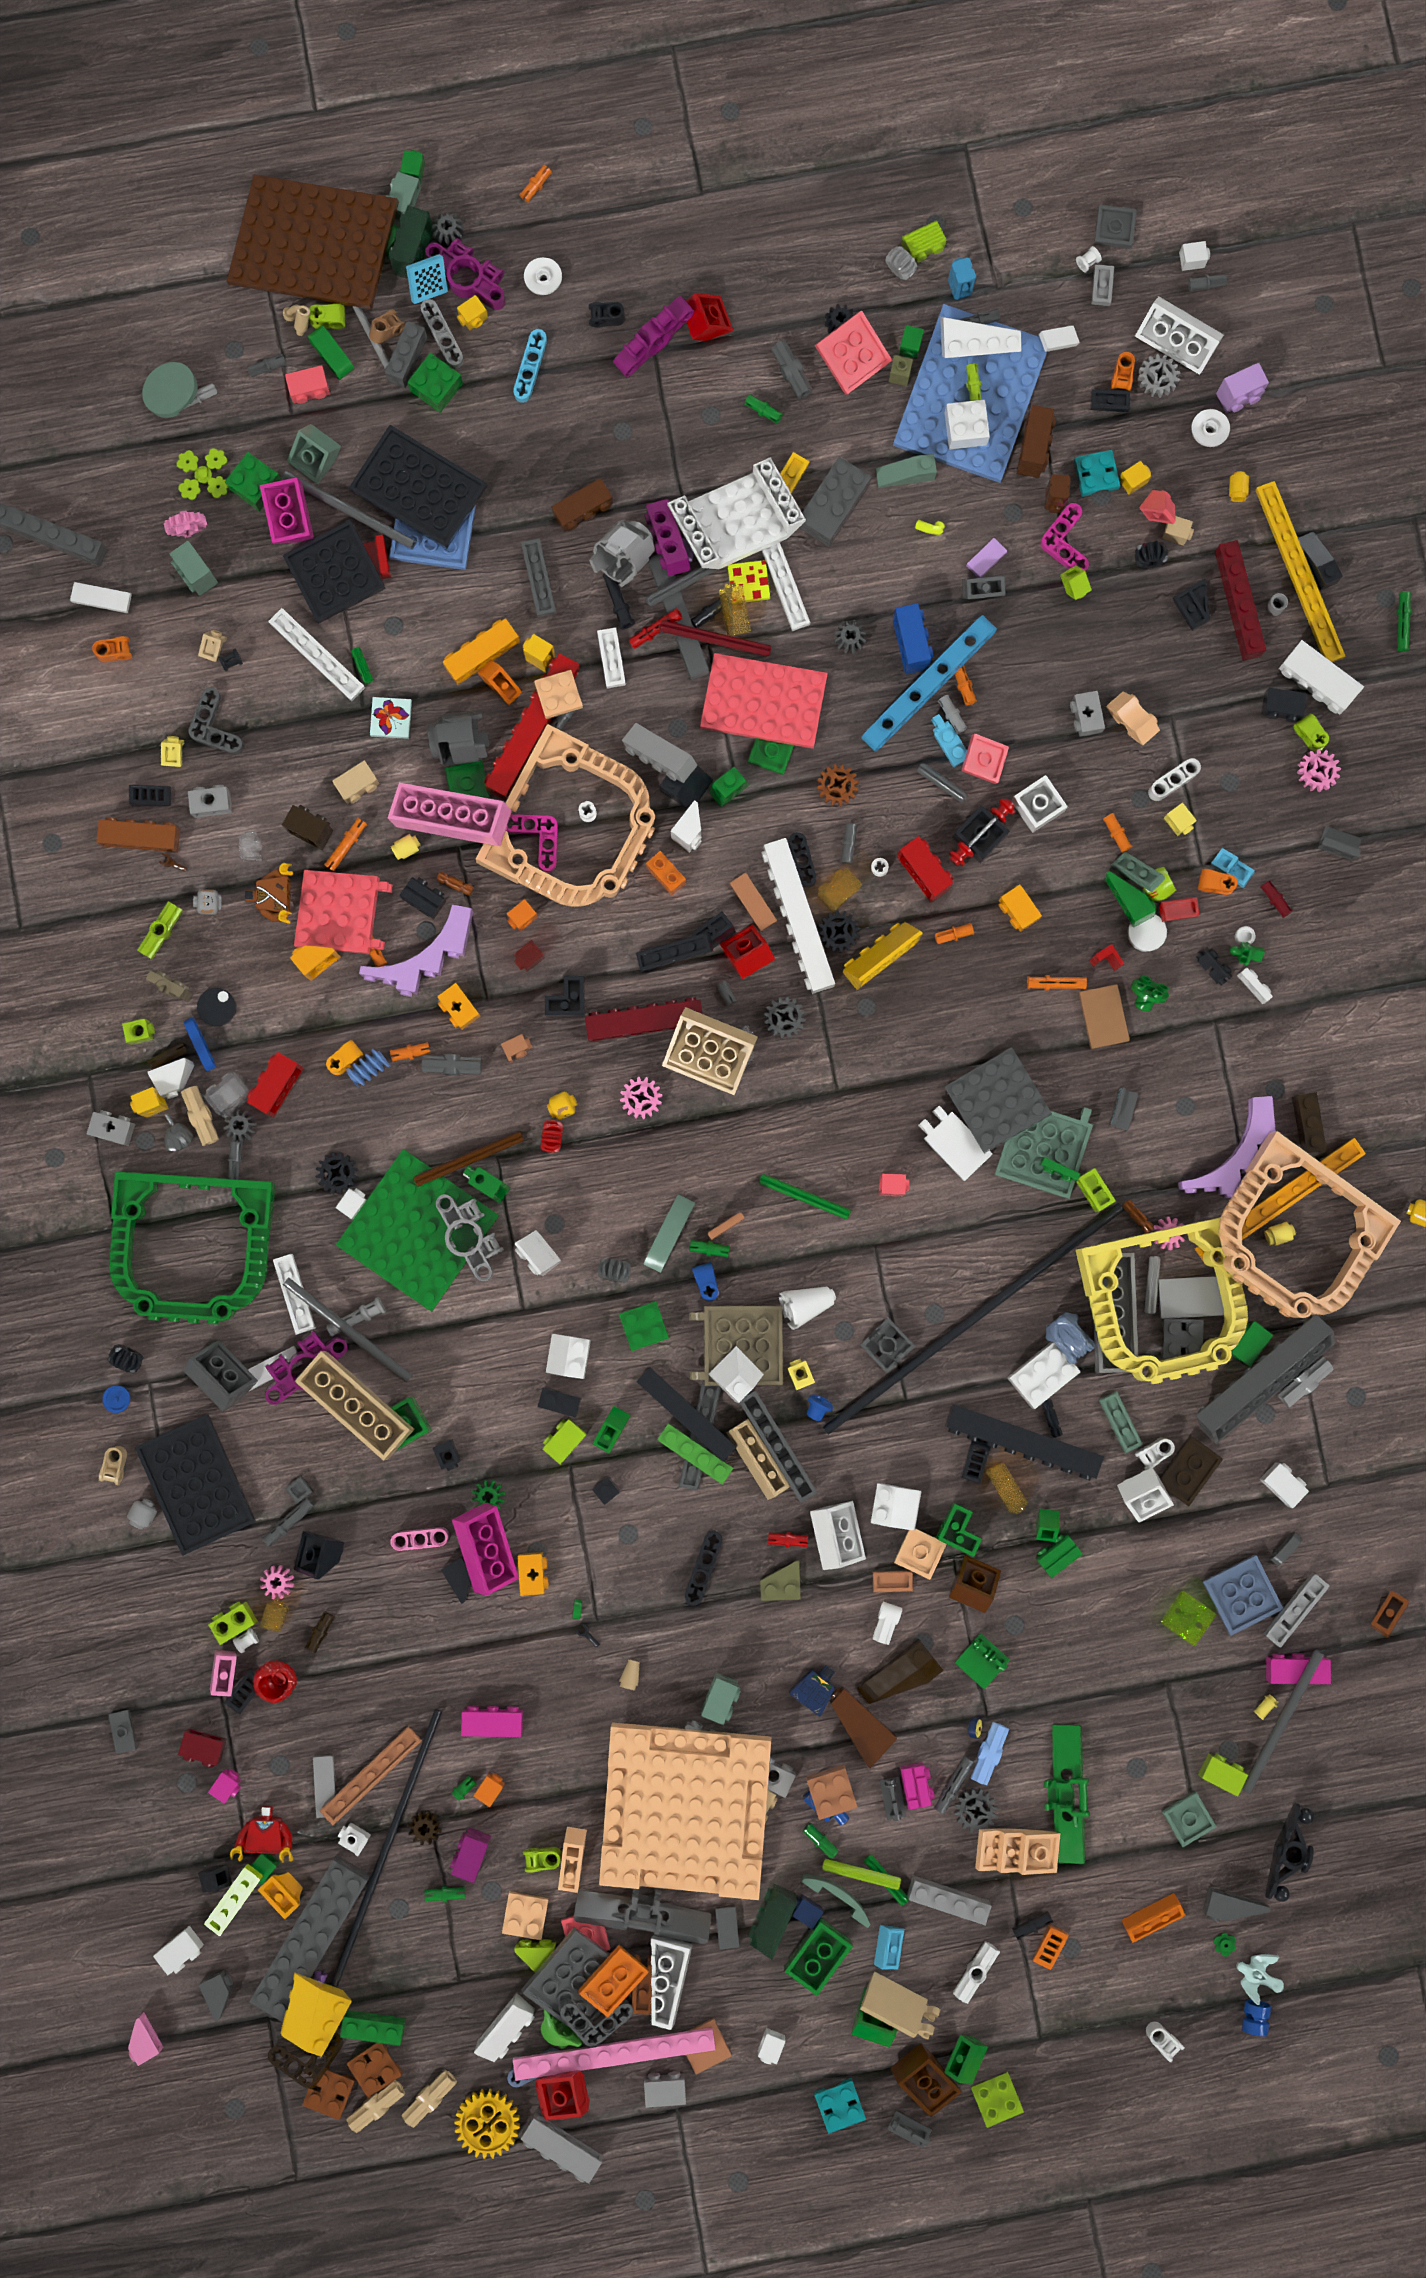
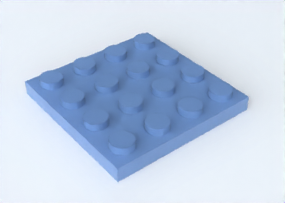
M476 505L447 549L395 519L394 529L415 540L416 545L411 550L392 539L390 560L466 570Z

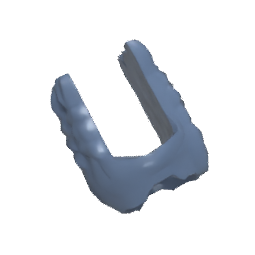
M1064 1312L1054 1322L1046 1326L1045 1338L1048 1341L1054 1342L1066 1356L1067 1361L1074 1365L1077 1363V1357H1084L1087 1351L1090 1352L1095 1348V1343L1078 1325L1079 1316Z

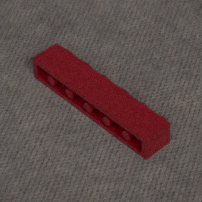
M1235 540L1219 544L1215 550V556L1242 660L1261 657L1266 651V646L1239 542Z
M691 997L686 998L685 1002L677 1003V1000L666 1001V1005L658 1006V1003L647 1004L646 1008L640 1009L638 1006L627 1007L626 1011L611 1009L606 1014H600V1012L588 1013L589 1016L585 1017L588 1041L593 1042L676 1029L685 1007L703 1014L701 1000Z

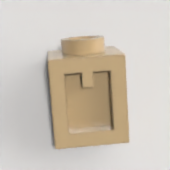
M216 630L204 633L198 656L218 662V656L227 637L222 636V633Z

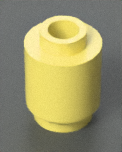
M408 834L395 841L394 845L390 847L399 860L418 852V847L421 845L415 835L411 837Z
M1288 1222L1269 1227L1268 1230L1264 1231L1269 1246H1277L1292 1241L1294 1239L1293 1236L1296 1235L1293 1225H1289Z

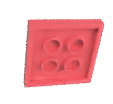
M862 311L856 313L814 345L845 395L849 394L892 361Z

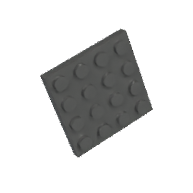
M1012 1047L945 1086L950 1098L984 1154L1052 1115V1112Z
M574 1927L521 1989L522 1994L568 2027L570 2026L562 2019L558 2010L559 2003L567 1998L574 2000L593 2022L602 2012L579 1995L578 1990L607 1959L610 1953ZM566 2007L565 2011L567 2010L573 2016L572 2009ZM578 2019V2020L575 2022V2026H576V2027H581V2026H583L584 2023H585V2020H584V2019Z

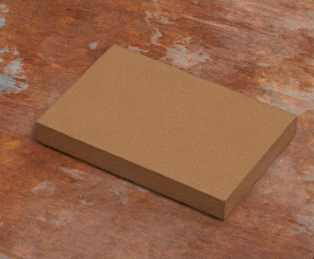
M1117 984L1079 992L1091 1049L1130 1041Z

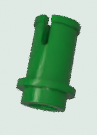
M468 1775L457 1787H453L454 1790L451 1793L458 1801L464 1800V1796L477 1783Z

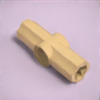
M198 1086L189 1087L181 1091L188 1109L189 1120L192 1126L196 1128L202 1146L218 1141L219 1138L212 1123L211 1112L204 1103Z
M444 2070L430 2085L427 2084L416 2096V2100L402 2113L401 2116L404 2121L414 2128L428 2112L434 2111L443 2100V2097L457 2083L454 2076L449 2071Z
M394 2080L381 2091L367 2098L361 2107L349 2115L346 2120L351 2130L358 2133L371 2121H376L382 2117L391 2105L403 2097L405 2091L400 2082Z

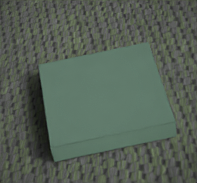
M1196 1791L1161 1811L1182 1847L1217 1828Z

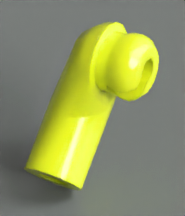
M918 520L915 529L934 535L942 534L945 528L944 523L940 521L932 525Z

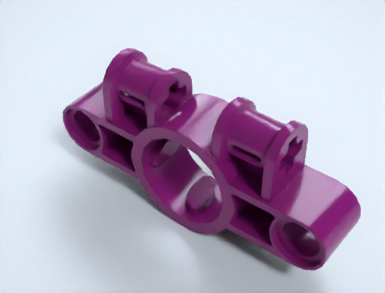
M456 238L447 250L437 243H431L426 247L425 253L427 258H430L434 253L443 256L445 275L450 289L455 295L461 298H471L476 295L480 301L494 310H501L505 306L503 289L498 286L505 273L503 269L495 267L489 259L481 266L479 261L472 257L474 249L462 244L459 238ZM463 267H470L474 272L477 271L479 273L478 278H475L473 284L469 286H461V284L455 283L452 280L453 275ZM494 296L500 297L498 300H493L492 298Z
M682 296L677 297L667 307L664 305L663 310L656 317H652L634 334L635 337L627 345H623L624 349L615 357L613 363L625 377L631 376L650 357L659 353L670 342L673 334L692 317L694 310Z
M312 1330L311 1334L305 1339L297 1341L303 1351L294 1354L289 1362L280 1354L279 1358L273 1363L265 1365L267 1371L275 1380L266 1388L265 1398L267 1402L277 1405L296 1390H304L295 1382L297 1376L291 1373L294 1363H299L303 1357L314 1359L320 1351H327L338 1360L347 1352L346 1340L343 1337L335 1336L324 1344L317 1333ZM342 1342L344 1344L343 1349L340 1351L334 1350V1343ZM277 1390L280 1395L278 1398L273 1399L269 1397V1392Z

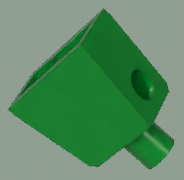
M733 767L712 784L709 793L718 805L723 807L750 786V784Z
M468 1166L463 1173V1176L470 1179L468 1184L500 1204L511 1188L480 1167L474 1169Z

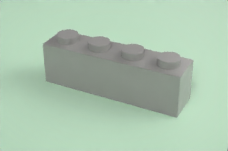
M637 723L633 725L622 739L626 746L625 750L630 755L634 756L636 754L645 764L651 763L658 772H666V775L673 781L677 779L684 783L697 767V763L690 754Z
M914 1875L912 1876L907 1892V1897L910 1901L986 1926L991 1910L989 1900Z
M537 2112L533 2114L522 2132L521 2140L526 2147L538 2150L543 2158L553 2160L564 2171H570L580 2182L585 2181L589 2184L602 2163L603 2155L549 2120L546 2121Z

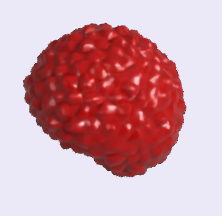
M278 1660L268 1661L260 1666L255 1673L253 1680L254 1690L264 1701L273 1704L279 1703L289 1697L295 1689L297 1677L290 1665Z

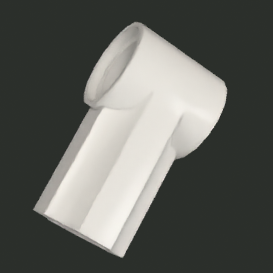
M883 1601L878 1614L879 1620L873 1634V1640L889 1645L895 1625L898 1624L901 1617V1607Z

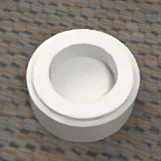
M1248 926L1239 928L1235 933V941L1238 945L1241 942L1252 944L1255 940V932Z

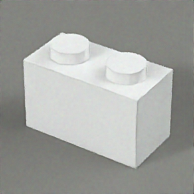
M1275 1462L1260 1480L1286 1506L1294 1508L1309 1492L1305 1488L1307 1484L1301 1478H1295L1291 1474L1292 1470L1285 1463L1281 1465Z
M188 1926L158 1950L153 1957L167 1975L173 1971L176 1974L185 1967V1961L189 1958L192 1961L201 1954L200 1949L204 1944L192 1928Z

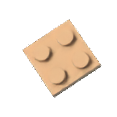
M571 670L534 681L546 719L583 708Z
M916 1528L915 1530H908L894 1563L930 1580L947 1544Z
M509 1891L502 1934L541 1940L549 1898Z

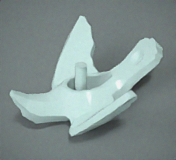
M1254 1955L1251 1957L1250 1965L1243 1962L1236 1964L1237 1969L1245 1975L1241 1980L1243 1989L1257 2005L1260 2004V1996L1257 1993L1259 1985H1265L1276 1993H1280L1284 1989L1282 1980L1271 1977L1265 1972L1269 1964H1274L1278 1961L1279 1956Z

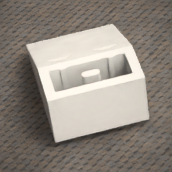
M537 1230L515 1243L517 1246L515 1249L516 1253L522 1259L529 1261L527 1266L534 1274L544 1276L561 1262V1259Z

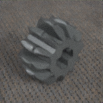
M447 211L446 216L440 213L439 219L434 218V225H432L431 229L434 232V239L438 240L440 245L445 242L446 246L449 247L450 243L456 238L462 240V233H464L463 223L461 219H457L455 213L450 216V213Z
M845 621V627L840 624L838 625L839 631L834 632L836 636L834 643L839 644L838 650L845 648V654L848 653V650L855 654L856 649L862 650L861 644L866 643L864 638L866 632L861 631L862 625L855 627L856 621H853L852 625ZM847 635L849 637L854 636V638L847 639Z
M237 1109L236 1115L230 1112L229 1114L232 1119L225 1118L224 1120L229 1123V1125L223 1127L225 1130H229L226 1136H233L232 1141L234 1142L239 1138V1141L244 1143L245 1137L251 1140L252 1137L249 1133L256 1134L257 1132L252 1129V1127L258 1126L256 1122H252L255 1116H249V1111L247 1110L242 1114V1111ZM239 1122L244 1123L242 1130L237 1129Z
M603 1258L598 1266V1276L604 1280L625 1283L630 1277L631 1265L625 1261Z

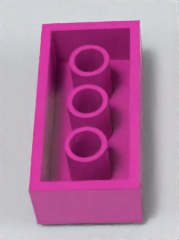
M483 1503L452 1519L474 1592L488 1596L519 1579L497 1506Z

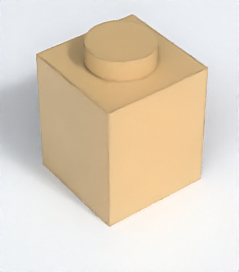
M1175 516L1176 521L1174 524L1166 523L1162 539L1184 546L1185 542L1192 537L1194 529L1191 526L1193 521Z

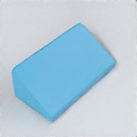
M880 1925L874 1960L875 1966L881 1969L899 1968L904 1928Z

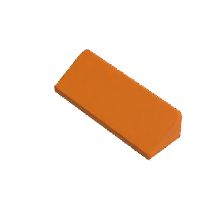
M1173 1893L1122 1919V1923L1132 1943L1186 1915L1179 1900Z

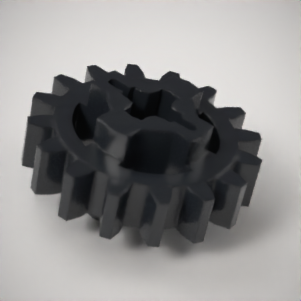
M836 910L834 916L828 913L829 919L823 917L824 925L819 924V928L823 931L818 932V934L823 936L821 943H827L825 949L832 947L833 953L836 949H839V952L842 953L843 948L849 951L850 944L852 946L856 945L854 939H859L860 936L856 932H859L860 928L855 927L858 921H852V914L847 917L846 911L839 915L838 910ZM834 920H843L839 923L834 922ZM849 925L852 929V936L847 931ZM844 926L842 934L835 937V929L839 930ZM826 928L831 931L830 938L827 937ZM836 941L846 942L843 944H835Z
M332 1152L331 1158L328 1155L324 1156L325 1162L319 1160L322 1166L321 1168H316L320 1174L315 1177L321 1179L318 1183L320 1186L325 1185L324 1191L331 1189V1194H335L336 1190H338L339 1194H343V1189L348 1191L349 1185H356L353 1179H358L359 1177L354 1175V1172L359 1171V1169L353 1168L356 1162H349L351 1158L349 1155L343 1158L344 1153L340 1152L337 1156L335 1152ZM340 1160V1162L337 1165L329 1164L333 1161ZM347 1167H349V1170H350V1175H349V1177L347 1176V1173H346ZM325 1170L328 1172L327 1181L325 1178ZM334 1170H339V1173L341 1174V1176H340V1177L336 1176V1177L334 1178V1176H335V1173H333ZM337 1182H344L341 1186H334Z

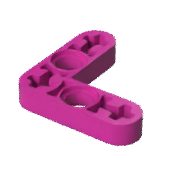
M1071 503L1043 535L1040 545L1046 553L1067 569L1082 562L1083 570L1086 572L1089 567L1088 559L1063 540L1082 515L1080 505ZM1076 510V515H1073L1068 521L1067 518L1070 511ZM1059 523L1065 524L1066 531L1059 532L1056 529V525ZM1054 534L1056 537L1053 543L1049 546L1046 545L1047 540H1050ZM1066 549L1069 551L1070 556L1062 558L1059 552ZM1073 555H1074V556H1075V559H1074V561H1072V563L1070 564L1069 562L1071 561V559H1072V557H1073Z
M511 814L509 819H512L513 823H519V819H522V829H519L518 825H512V828L509 829L507 825L505 831L512 834H539V867L546 873L554 871L557 861L558 838L556 819L552 816ZM527 820L535 822L533 829L528 830L524 827ZM538 820H541V824H547L548 821H551L554 827L552 826L550 830H547L546 826H540L541 830H538ZM549 839L553 841L554 845L551 849L547 850L543 847V842ZM542 852L549 854V860L553 863L549 865V868H545V865L542 864V862H546V854L542 855Z

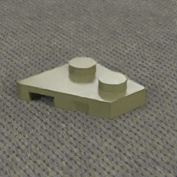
M795 1560L793 1563L760 1580L761 1601L801 1599L799 1560Z

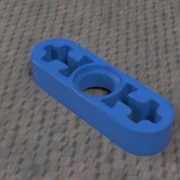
M191 1017L183 1021L205 1070L208 1072L216 1068V1063L195 1019Z

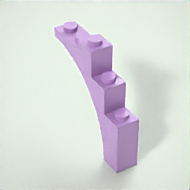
M452 905L448 920L441 933L420 954L392 966H361L359 974L364 977V980L375 982L378 979L383 980V984L394 986V983H397L396 989L400 991V995L412 997V994L417 995L422 972L427 977L435 978L436 975L441 976L445 953L448 954V957L459 959V956H465L473 910L467 907Z
M1272 1096L1248 1099L1246 1128L1239 1145L1232 1155L1220 1167L1209 1174L1197 1179L1178 1182L1179 1190H1185V1193H1197V1189L1204 1188V1192L1216 1191V1187H1218V1195H1224V1198H1231L1241 1183L1240 1170H1242V1174L1246 1173L1245 1170L1258 1151L1257 1145L1260 1148L1267 1135L1271 1132H1276Z

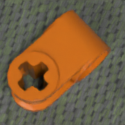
M1123 352L1119 355L1111 381V390L1115 388L1126 391L1131 390L1135 357L1132 353ZM1121 361H1127L1129 366H1123Z
M126 636L99 640L92 646L93 653L101 662L123 661L132 658L128 645L130 639ZM102 648H107V652L105 654H99V651Z
M1202 869L1198 890L1229 895L1236 889L1238 881L1233 875L1210 869ZM1226 881L1229 882V889L1226 888V884H1224Z

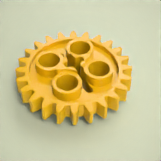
M481 2089L480 2096L473 2092L472 2099L467 2096L465 2099L466 2104L461 2103V2110H457L456 2116L459 2118L455 2119L454 2124L459 2126L455 2128V2133H461L457 2140H464L462 2148L469 2146L468 2153H471L473 2150L476 2151L475 2157H478L479 2153H483V2159H485L487 2153H490L493 2159L495 2152L501 2156L502 2148L509 2151V2144L514 2145L515 2143L513 2137H518L519 2132L516 2129L520 2128V2123L516 2121L520 2119V2115H514L518 2108H511L513 2100L506 2102V2094L502 2098L499 2097V2090L495 2095H492L491 2089H489L488 2094H485L484 2090ZM491 2106L494 2111L488 2113L483 2107ZM499 2111L501 2112V2114H499L498 2116H496V2117L492 2120L491 2126H490L489 2124H487V2125L482 2129V2127H483V2125H484V2121H485V2123L490 2122L491 2119L495 2116V2114H496L497 2112H499ZM474 2119L478 2122V2125L471 2126L468 2121ZM502 2121L506 2123L507 2126L505 2128H499L496 2123ZM479 2130H481L480 2133H479L477 2136H474V2135H473L474 2133H476V2132H478ZM488 2135L491 2141L485 2142L481 2136Z

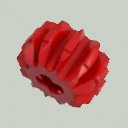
M546 1120L543 1123L542 1151L550 1153L559 1152L563 1131L562 1122Z

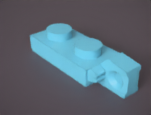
M939 714L931 720L935 726L933 729L934 737L951 765L956 767L964 762L967 749L952 725L948 721L944 723Z

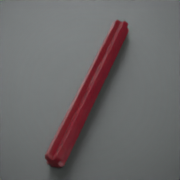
M664 620L660 623V631L763 656H769L771 653V646Z

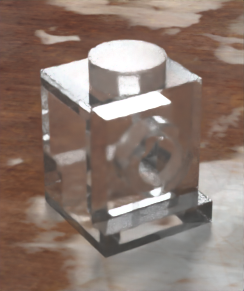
M246 831L245 834H240V858L243 861H262L263 856L259 853L262 850V844L256 832Z

